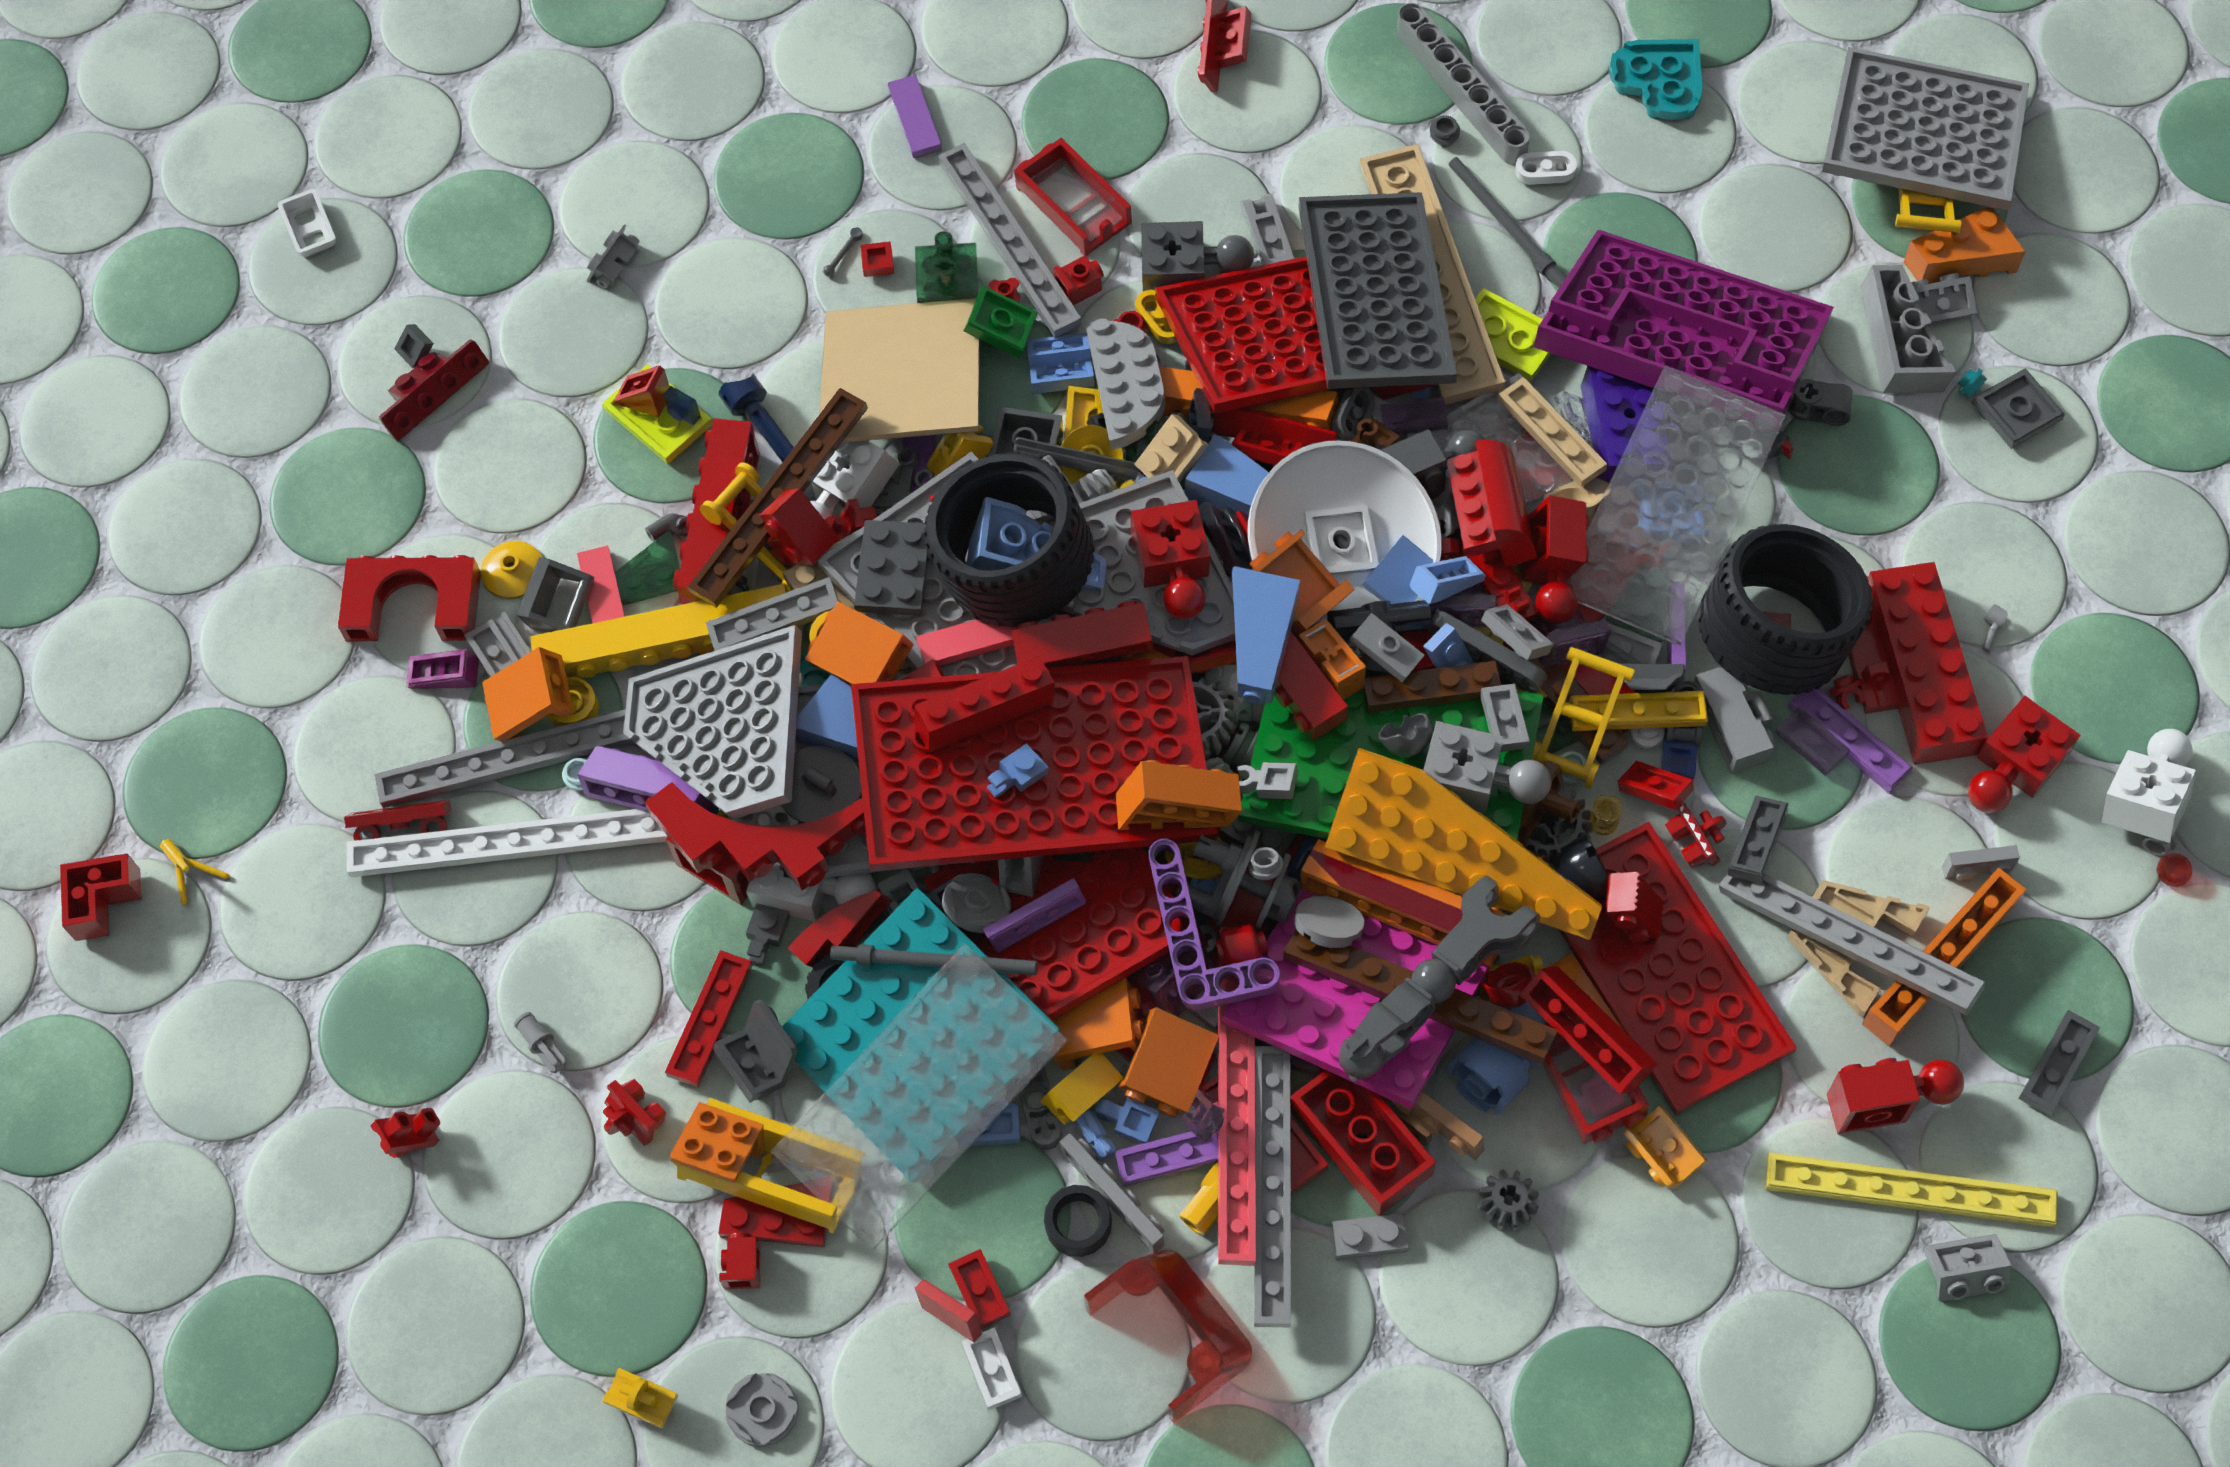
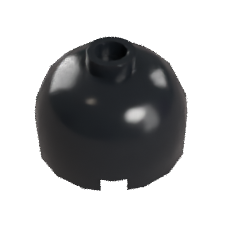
M1585 834L1571 841L1562 849L1558 856L1557 867L1561 876L1567 880L1569 879L1601 903L1607 899L1608 873L1591 840L1589 841L1588 835Z

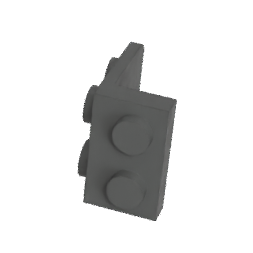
M761 999L753 1003L744 1029L715 1042L712 1049L750 1103L784 1087L797 1056L795 1039L792 1035L785 1032L778 1022L775 1011L771 1007H767Z

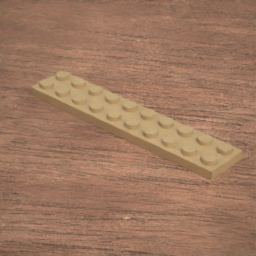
M1419 144L1361 158L1360 168L1369 194L1422 192L1457 371L1456 383L1437 385L1443 405L1505 390L1504 377Z

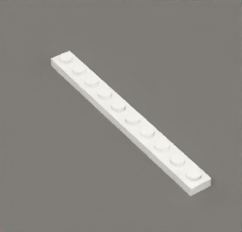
M631 809L347 842V873L350 877L659 843L667 842V835L651 817L649 812Z

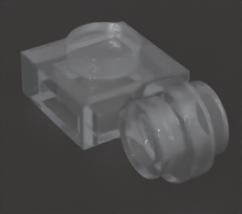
M1566 391L1555 395L1556 411L1590 445L1591 437L1587 429H1585L1588 427L1583 398Z

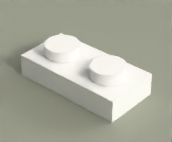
M995 1327L982 1332V1335L974 1343L969 1339L961 1341L988 1411L1022 1397Z

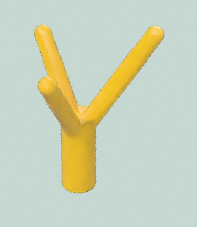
M165 839L161 842L160 848L175 865L182 905L188 903L184 872L189 871V866L223 879L229 878V874L224 871L186 858L171 839Z

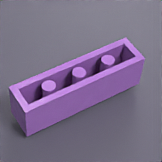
M596 745L577 774L585 796L647 812L649 811L644 802L671 782L690 800L710 811L714 805L658 760L650 759L644 755L637 756L625 753L615 748L609 749Z

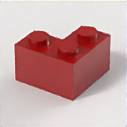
M800 488L785 490L759 515L765 522V530L771 535L767 541L772 548L771 553L783 565H813L839 540V537Z
M128 853L60 865L62 927L75 941L109 936L108 905L142 899L140 868Z

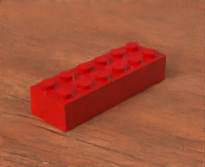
M714 418L712 429L706 431L705 448L707 451L705 458H700L698 468L701 478L699 485L694 486L692 493V502L695 505L693 513H688L686 520L687 541H682L680 546L681 568L675 571L673 578V587L679 593V604L683 605L702 601V599L690 593L688 585L731 531L722 522L719 525L709 522L702 515L700 506L705 501L714 502L737 477L735 468L740 463H747L757 471L760 452L752 422ZM743 488L725 508L737 521L749 507L751 494Z
M1935 562L1870 571L1868 580L1872 588L1873 613L1900 701L1898 712L1914 765L1979 755L1985 741L1988 739V735Z

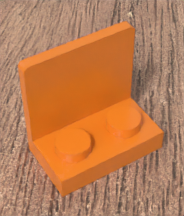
M698 1102L670 1154V1161L724 1181L735 1183L749 1155L759 1159L764 1149V1124Z

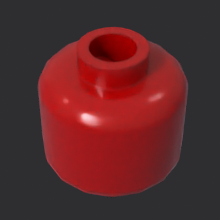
M1250 923L1223 929L1220 932V939L1215 940L1222 966L1263 958L1262 953L1268 952L1263 931L1256 933L1254 926Z

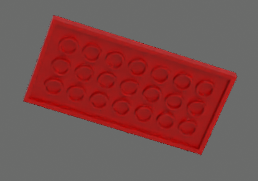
M1650 822L1596 848L1595 850L1608 873L1607 878H1609L1611 873L1638 872L1665 902L1661 905L1664 908L1661 911L1663 916L1660 918L1663 921L1660 924L1662 929L1659 931L1662 935L1658 938H1649L1646 942L1630 940L1623 933V930H1620L1615 925V922L1608 917V914H1605L1606 901L1600 903L1602 904V909L1590 940L1560 929L1558 930L1623 1030L1658 1063L1650 1073V1076L1674 1114L1677 1115L1795 1053L1797 1046Z

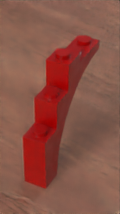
M673 782L644 802L651 817L697 873L703 869H710L721 860L722 855L726 853L749 882L756 877L761 878L768 874L774 864L778 862L801 891L808 886L813 887L824 879L829 871L825 857L837 854L842 850L845 842L855 835L859 836L866 832L862 798L837 813L816 821L791 826H756L734 822L713 814L690 800Z

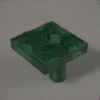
M942 231L935 235V245L915 246L917 303L977 297L979 285L976 242L953 244L952 235L949 232Z

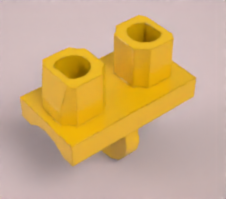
M618 1368L613 1383L602 1401L611 1407L662 1429L679 1395L667 1388Z

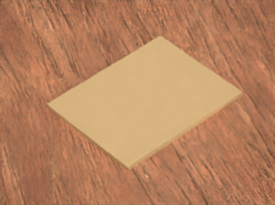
M976 298L826 311L819 414L839 388L865 401L868 407L867 411L842 443L979 431V339L963 331Z

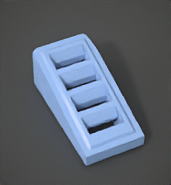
M1467 556L1417 566L1410 582V587L1422 600L1426 601V604H1433L1483 582L1486 575Z

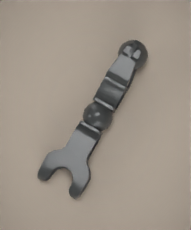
M1489 876L1480 878L1463 895L1461 902L1462 919L1431 953L1432 959L1418 964L1411 979L1407 977L1381 1002L1375 1003L1357 1027L1355 1033L1346 1038L1342 1043L1338 1059L1340 1066L1348 1074V1077L1354 1082L1363 1078H1369L1376 1074L1380 1067L1403 1051L1413 1035L1436 1010L1435 1004L1442 1003L1451 997L1456 984L1461 985L1491 955L1518 951L1529 940L1539 926V913L1528 906H1522L1510 916L1493 914L1490 910L1498 899V883Z

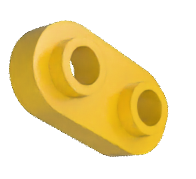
M1155 290L1141 292L1136 298L1135 306L1136 312L1142 316L1143 323L1146 324L1157 341L1163 344L1178 342L1173 331L1164 332V330L1171 328L1155 298ZM1155 308L1154 311H1148L1147 309Z

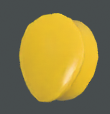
M567 677L574 712L565 718L550 713L547 715V718L552 724L559 727L597 717L599 709L598 698L591 685L585 680L578 677Z

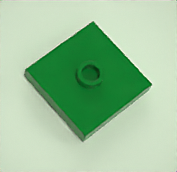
M982 285L963 331L1020 359L1038 312Z

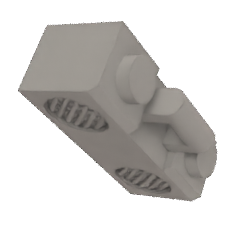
M1722 667L1695 675L1694 682L1704 691L1707 723L1731 774L1769 761L1775 747V741L1771 731L1765 729L1764 726L1771 724L1774 720L1760 691L1745 695L1747 685L1734 678ZM1749 705H1752V708L1757 716L1756 718L1754 717Z

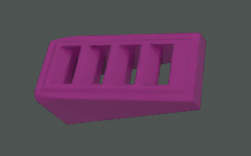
M468 649L409 656L406 686L408 688L476 687L479 659ZM422 665H426L425 677H421ZM435 665H438L437 676H434ZM449 665H451V674H448Z

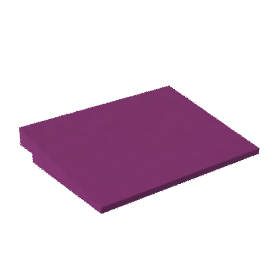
M1598 229L1552 298L1549 311L1538 326L1534 348L1777 430L1834 307Z

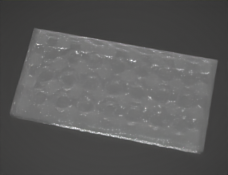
M1664 366L1586 532V545L1589 546L1588 560L1566 580V584L1575 591L1578 603L1681 646L1783 425L1786 414Z
M964 943L770 1152L818 1199L837 1205V1217L867 1247L874 1250L1065 1045L1068 1039L973 949Z

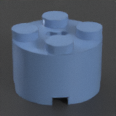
M1474 1037L1448 1064L1447 1072L1450 1079L1455 1074L1460 1082L1456 1089L1468 1102L1484 1112H1487L1490 1108L1494 1109V1115H1499L1528 1085L1529 1075L1527 1070L1530 1068V1063L1527 1058Z

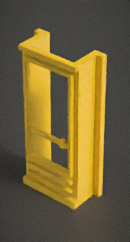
M709 1098L706 1103L707 1105L764 1124V1149L762 1153L766 1155L762 1157V1164L755 1176L741 1172L735 1183H730L674 1163L677 1166V1179L683 1181L689 1179L828 1228L829 1232L834 1234L861 1182L862 1161L865 1157V1151ZM772 1157L826 1176L834 1175L835 1179L843 1181L833 1202L829 1203L761 1179L767 1166L772 1164Z

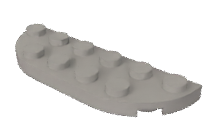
M1101 318L1094 322L1085 323L1108 438L1111 450H1115L1141 439L1147 434L1146 429L1155 420L1157 422L1160 421L1165 411L1166 397L1154 345L1150 337L1133 325Z

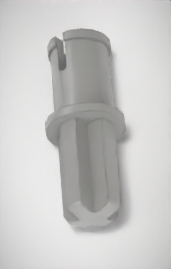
M526 1012L519 1016L514 1022V1027L519 1030L528 1042L530 1052L537 1054L551 1073L562 1071L567 1064V1059L553 1042L554 1036L552 1033L546 1032L533 1013Z

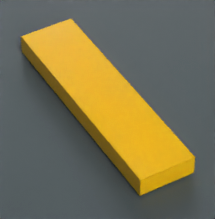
M1704 691L1619 694L1606 730L1706 726L1708 718ZM1611 694L1570 696L1569 703L1604 715ZM1571 718L1572 731L1598 730L1597 727Z

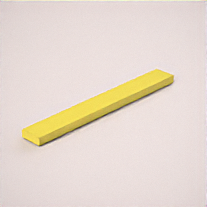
M1770 1152L1767 1155L1765 1190L2052 1228L2057 1225L2058 1190Z

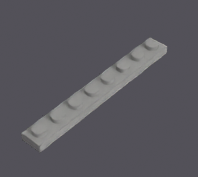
M963 143L938 155L940 165L1013 276L1019 281V285L1054 338L1082 325L1080 315L966 144Z
M626 709L374 774L379 802L382 808H387L569 761L574 758L588 756L596 745L611 749L634 744L631 739L623 734Z
M1727 873L1719 885L1720 893L1966 1016L1985 989L1984 981L1767 874L1764 875L1762 884L1731 877Z
M1255 1046L1256 1262L1254 1265V1327L1291 1328L1290 1053L1275 1046Z

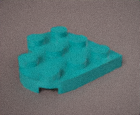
M1699 39L1634 40L1624 43L1623 48L1612 54L1609 74L1612 82L1615 84V90L1622 95L1641 96L1643 105L1647 109V114L1650 118L1667 120L1692 118L1700 105L1703 89Z

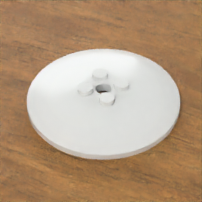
M1325 441L1314 443L1292 452L1276 464L1263 479L1256 491L1249 511L1248 543L1252 561L1263 551L1268 555L1275 551L1277 548L1274 543L1288 531L1294 535L1302 529L1305 532L1302 541L1336 581L1341 584L1347 580L1355 589L1331 611L1360 608L1364 604L1381 601L1366 590L1362 584L1402 535L1434 560L1433 563L1440 561V524L1433 503L1426 490L1411 471L1398 460L1377 448L1351 441ZM1333 535H1344L1348 540V548H1338L1333 542ZM1418 596V597L1416 598V600H1415V601H1418V600H1419V601H1422V599H1421L1419 596ZM1327 614L1313 626L1327 619Z

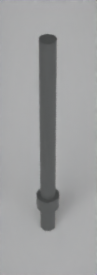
M1458 157L1453 158L1449 162V167L1535 262L1534 267L1543 276L1547 275L1559 289L1565 277L1556 268V262L1548 253L1544 254L1462 161Z
M859 944L858 948L832 946L830 952L831 960L857 961L858 965L863 966L883 963L1037 975L1038 971L1037 961L875 949L874 945Z

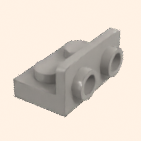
M1958 273L1940 276V282L1929 284L1928 279L1911 282L1919 297L1918 304L1922 312L1928 314L1932 323L1977 313L1970 276L1959 278Z
M1997 1234L1926 1246L1925 1256L1937 1280L1936 1295L1940 1302L1953 1299L1960 1300L1965 1297L1988 1293L1994 1294L2009 1289L2012 1265Z

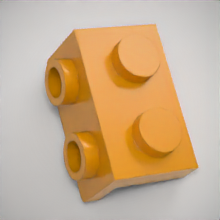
M1658 1106L1639 1125L1634 1128H1628L1623 1132L1629 1140L1626 1142L1628 1149L1636 1158L1641 1159L1643 1157L1651 1166V1169L1648 1171L1649 1174L1661 1187L1666 1185L1668 1188H1678L1708 1162L1707 1158L1663 1106Z

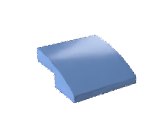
M1087 333L1063 335L1056 338L1029 339L1027 341L1033 394L1068 390L1069 386L1095 387Z

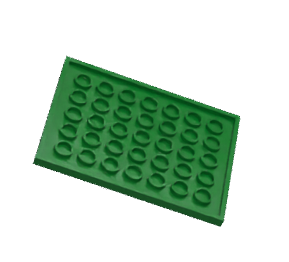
M1369 669L1365 671V677L1391 674ZM1363 689L1344 699V702L1348 705V720L1314 741L1308 732L1303 734L1297 728L1293 720L1295 715L1288 706L1283 708L1274 695L1272 704L1265 702L1250 766L1255 770H1261L1263 762L1296 763L1299 773L1292 799L1259 798L1256 790L1249 794H1243L1241 802L1242 811L1238 815V822L1328 839L1359 748L1422 770L1424 769L1430 743L1421 753L1414 757L1405 759L1394 756L1379 740V732L1384 725L1388 723L1394 727H1400L1403 724L1404 715L1412 717L1423 713L1431 718L1434 728L1436 721L1489 733L1481 699L1368 713ZM1517 690L1530 742L1527 749L1501 752L1499 765L1513 767L1520 761L1532 760L1544 695ZM1493 784L1486 815L1484 816L1517 840L1524 803L1514 799L1508 787Z

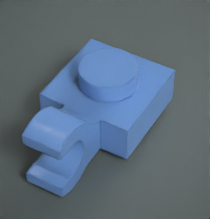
M1026 743L1000 761L999 770L993 772L988 777L991 784L987 786V789L995 798L1001 796L1014 785L1022 792L1048 774V766Z
M1101 1098L1095 1110L1097 1118L1117 1123L1114 1129L1115 1134L1140 1144L1148 1143L1160 1115L1159 1110L1128 1098L1124 1107Z

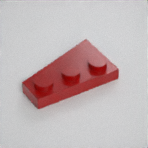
M832 1175L784 1187L832 1203L835 1178ZM736 1196L724 1199L718 1234L722 1238H730V1235L733 1233H749L751 1237H756L758 1241L825 1248L828 1228Z

